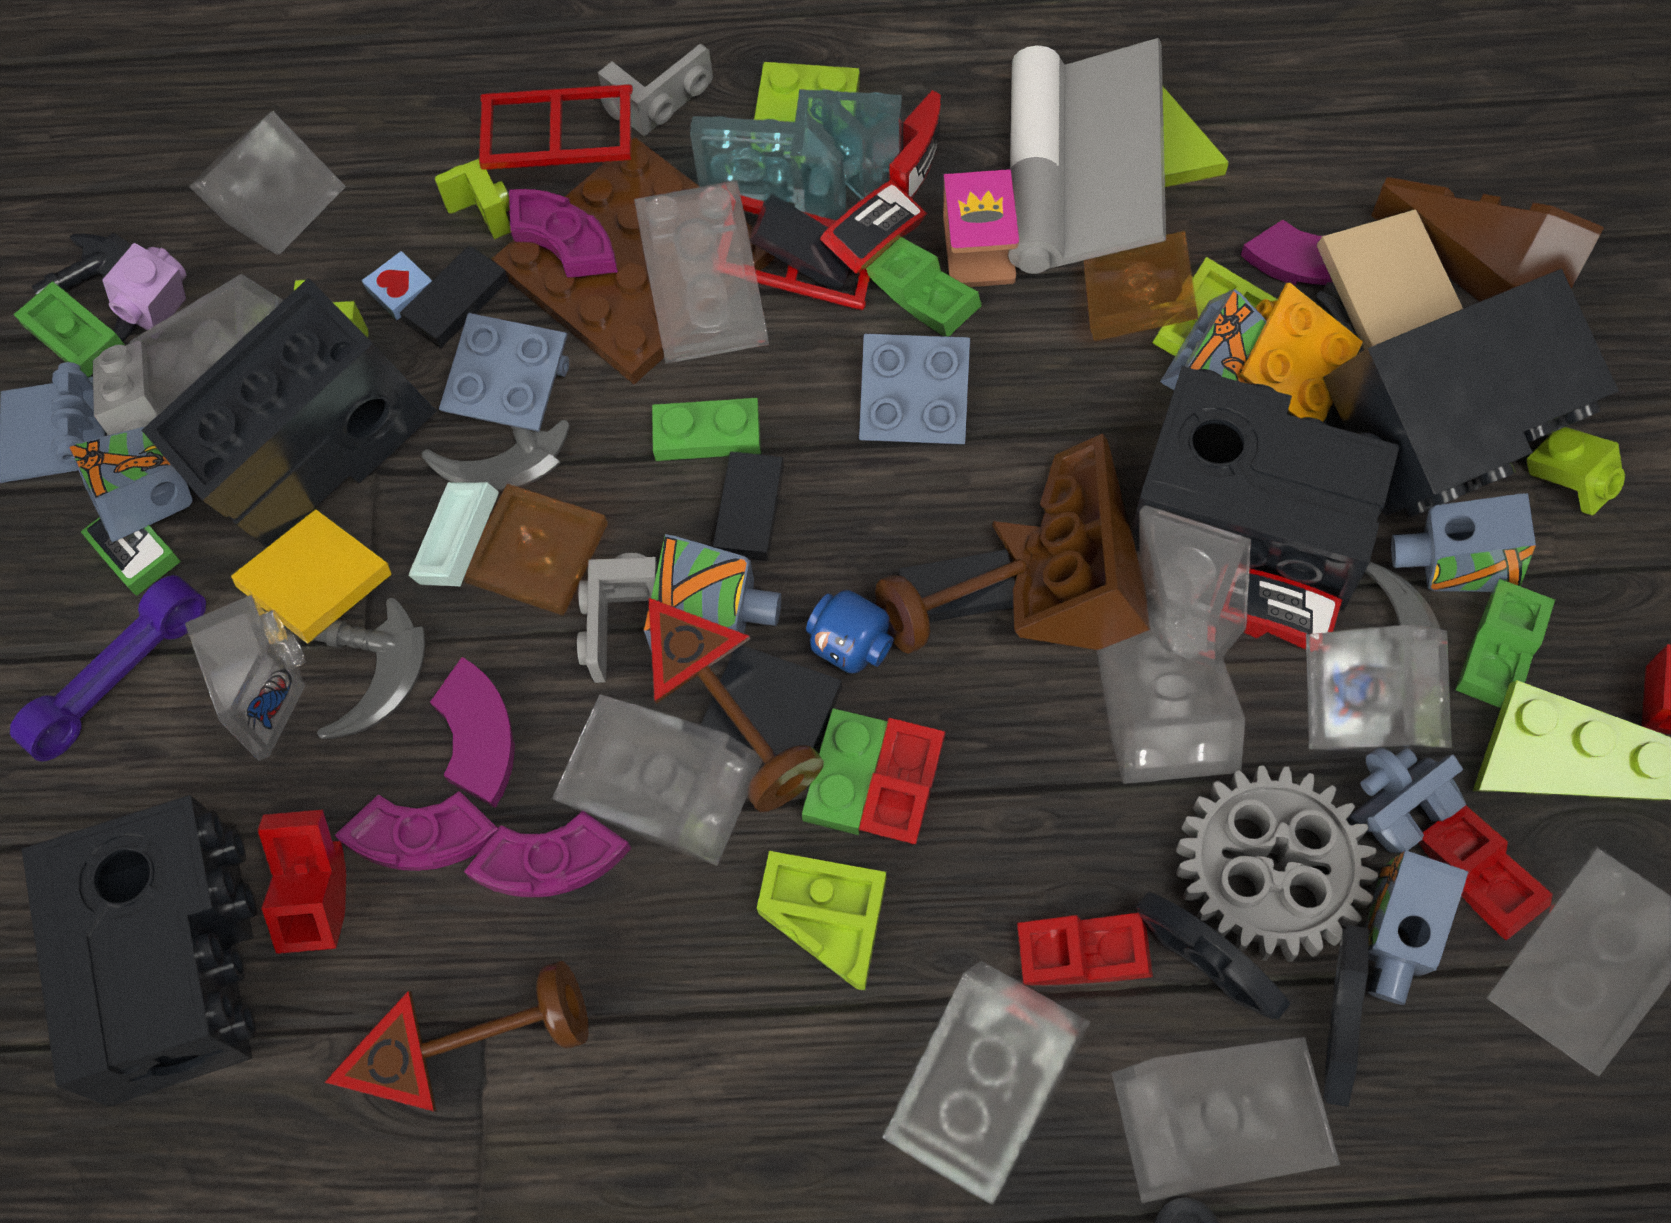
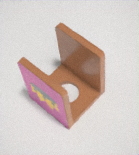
M1011 169L944 174L943 221L949 276L969 287L1014 284L1016 281V270L1009 260L1008 250L1018 248L1019 234Z

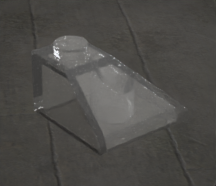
M271 111L225 150L189 187L228 225L276 255H279L346 186L274 111Z
M1145 505L1140 510V569L1146 588L1149 621L1163 650L1215 668L1246 629L1251 539Z

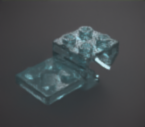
M799 89L795 122L774 119L752 120L723 116H693L690 137L699 186L714 198L732 199L733 193L765 201L771 194H774L785 202L795 203V208L800 211L836 220L845 214V184L862 200L871 192L890 181L889 164L902 151V95L878 92L856 93Z

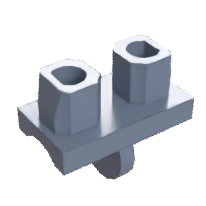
M1376 748L1366 756V764L1371 775L1361 781L1363 790L1368 795L1375 796L1349 815L1347 818L1350 825L1367 824L1369 829L1366 832H1372L1389 853L1408 851L1420 842L1424 836L1409 814V811L1420 804L1430 820L1435 822L1443 821L1453 816L1466 805L1457 784L1453 780V777L1463 770L1454 755H1447L1439 762L1427 757L1415 764L1417 758L1408 748H1404L1397 755H1394L1385 748Z

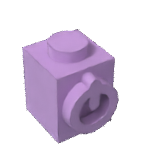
M133 243L102 280L110 302L109 307L126 322L137 324L154 335H157L186 299L182 282L187 274L181 264L163 248L149 247L146 250Z

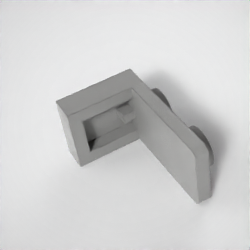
M702 44L696 46L646 87L614 62H610L598 72L601 86L632 85L631 126L643 136L647 135L659 124L667 122L676 110L692 97L704 92L713 80L709 49ZM620 97L601 98L606 111L614 119L620 120Z
M136 341L126 346H112L104 350L93 360L94 417L107 435L145 427L162 412L149 392L147 350L141 341Z
M624 553L618 555L615 559L588 560V580L579 582V606L581 614H587V631L578 632L577 653L579 664L587 665L594 683L606 682L608 603L649 601V598L652 596L658 569L656 557H646L638 553Z

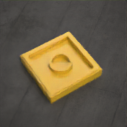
M315 509L231 575L239 590L308 644L391 575V571L386 561Z

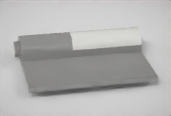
M1159 38L1064 65L1060 56L1053 49L1045 46L1026 47L1014 56L1012 61L1010 169L1019 246L1016 249H1009L1008 256L1010 262L1022 271L1033 274L1041 273L1049 268L1166 241L1162 44Z

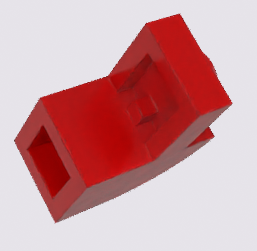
M323 810L263 815L258 827V833L272 879L261 909L276 954L336 949L344 921L346 903V866L341 841L332 842Z

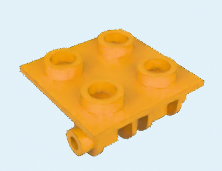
M1288 282L1285 284L1278 300L1271 302L1268 299H1264L1255 307L1267 322L1240 376L1251 384H1264L1272 387L1277 392L1291 395L1288 413L1298 418L1311 417L1324 422L1333 404V400L1323 381V377L1355 357L1363 341Z

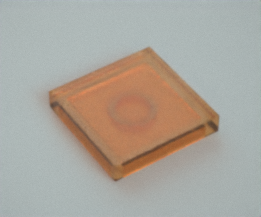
M1185 231L1166 235V241L1083 260L1090 330L1094 341L1199 319Z
M507 483L483 530L464 576L465 583L564 616L585 573L588 560H591L608 524L605 515Z

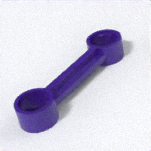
M167 576L154 583L146 591L139 603V617L55 697L47 695L34 699L17 713L10 726V736L37 761H48L64 753L79 736L81 731L80 719L164 638L177 639L182 637L198 624L206 609L205 598L179 576Z

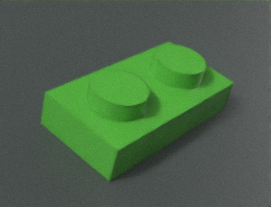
M53 281L13 314L29 332L65 362L78 364L81 367V371L87 377L93 374V360L104 350L115 345L125 346L114 331Z
M758 398L652 405L653 453L656 461L725 457L730 455V451L761 454Z
M832 709L819 753L824 764L816 779L810 784L802 811L804 822L859 835V826L872 774L876 771L887 721Z

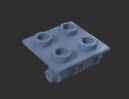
M468 313L439 410L540 432L554 380L557 375L565 377L568 372L569 357L562 355L568 334Z
M864 334L859 440L965 445L970 338Z
M72 362L61 363L58 366V370L52 375L53 383L1 391L0 483L78 471L69 445L106 436V432L94 417L93 377H87L81 371V367L78 364Z

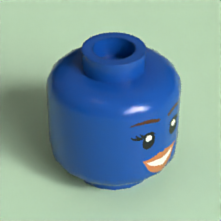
M843 590L835 596L826 594L814 608L806 626V632L811 634L810 645L812 651L845 672L852 674L860 672L869 663L878 667L887 656L894 641V638L887 634L889 628L888 613L850 590Z

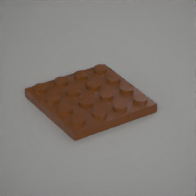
M636 137L631 140V160L605 162L565 196L569 199L570 204L583 210L588 215H593L605 229L612 244L618 272L567 278L562 261L550 249L536 243L514 242V240L491 258L493 262L506 270L509 282L634 385L749 282L748 280L711 270L712 263L716 260L729 208ZM738 216L726 262L761 271L776 257L749 241L754 228Z

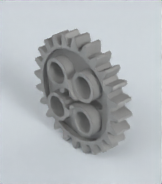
M1264 766L1258 767L1253 783H1250L1240 770L1235 771L1231 779V790L1223 783L1216 781L1210 790L1213 801L1199 796L1193 810L1200 818L1187 816L1181 828L1192 838L1180 839L1176 847L1178 854L1191 860L1181 863L1176 874L1177 877L1194 879V883L1185 890L1183 898L1184 900L1191 901L1202 899L1204 905L1196 917L1201 921L1215 917L1220 922L1216 932L1223 937L1230 931L1237 934L1236 947L1241 952L1247 948L1251 941L1259 943L1261 960L1267 961L1275 947L1280 946L1287 962H1293L1298 956L1300 943H1302L1312 957H1315L1323 950L1322 937L1336 946L1340 943L1343 929L1340 925L1344 927L1346 925L1357 926L1362 918L1354 908L1365 909L1373 899V896L1361 887L1370 886L1378 878V873L1370 868L1361 866V864L1372 859L1376 854V848L1358 845L1357 841L1363 837L1369 828L1367 824H1348L1346 819L1355 808L1353 803L1336 808L1331 804L1336 792V788L1333 785L1319 795L1313 791V774L1309 773L1301 784L1297 785L1292 783L1290 768L1285 766L1276 781H1271ZM1238 819L1253 821L1261 830L1262 837L1258 839L1244 837L1237 831L1234 821ZM1307 829L1312 831L1321 841L1322 848L1310 849L1303 846L1298 841L1295 830ZM1228 850L1231 854L1238 857L1234 859L1225 858L1222 851ZM1269 853L1278 855V865L1285 867L1283 871L1273 869V860L1267 858ZM1317 865L1324 866L1329 870V874L1325 875L1313 867ZM1232 875L1247 877L1253 882L1256 888V895L1253 897H1243L1236 894L1229 885L1228 877ZM1301 885L1308 888L1316 898L1317 907L1306 908L1300 906L1293 900L1290 894V887Z

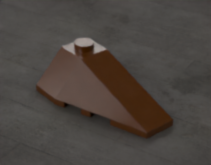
M1387 177L1383 183L1371 214L1375 220H1381L1416 209L1447 276L1479 302L1561 268L1572 289L1604 228L1601 225L1551 205L1533 202L1530 210L1501 205V197L1483 194L1480 201L1455 197L1453 192L1447 187Z
M1102 433L1054 456L1040 501L1041 507L1045 510L1040 525L1042 528L1040 532L1030 533L1026 549L1031 553L1027 571L1024 574L1017 575L1013 588L1014 629L1020 638L1100 650L1150 630L1146 588L1109 443Z

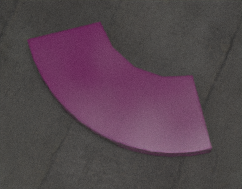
M533 189L509 190L510 228L514 242H531L550 249L562 261L567 278L618 272L611 241L605 229L593 215H588L583 210L570 204L568 198L558 194Z
M1284 220L1273 225L1243 246L1241 256L1258 270L1285 283L1290 282L1292 285H1296L1297 281L1326 285L1328 282L1333 283L1316 246L1322 236L1299 231Z
M461 657L430 701L433 708L448 721L453 733V755L444 773V777L449 783L496 808L507 787L513 768L515 743L513 741L511 721L506 705L493 683L473 663Z
M458 791L440 804L419 809L396 806L382 796L377 795L335 836L352 852L372 863L392 869L421 871L449 866L479 853L498 828Z
M582 811L566 826L545 834H520L501 825L464 873L478 884L506 895L519 897L554 896L578 889L598 879L621 861L631 847L626 840Z

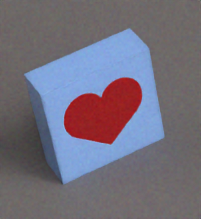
M402 251L361 280L366 291L396 320L401 318L400 312L432 282Z

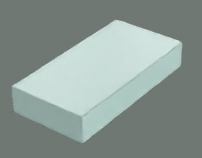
M448 482L408 576L420 585L461 586L499 492L488 482Z

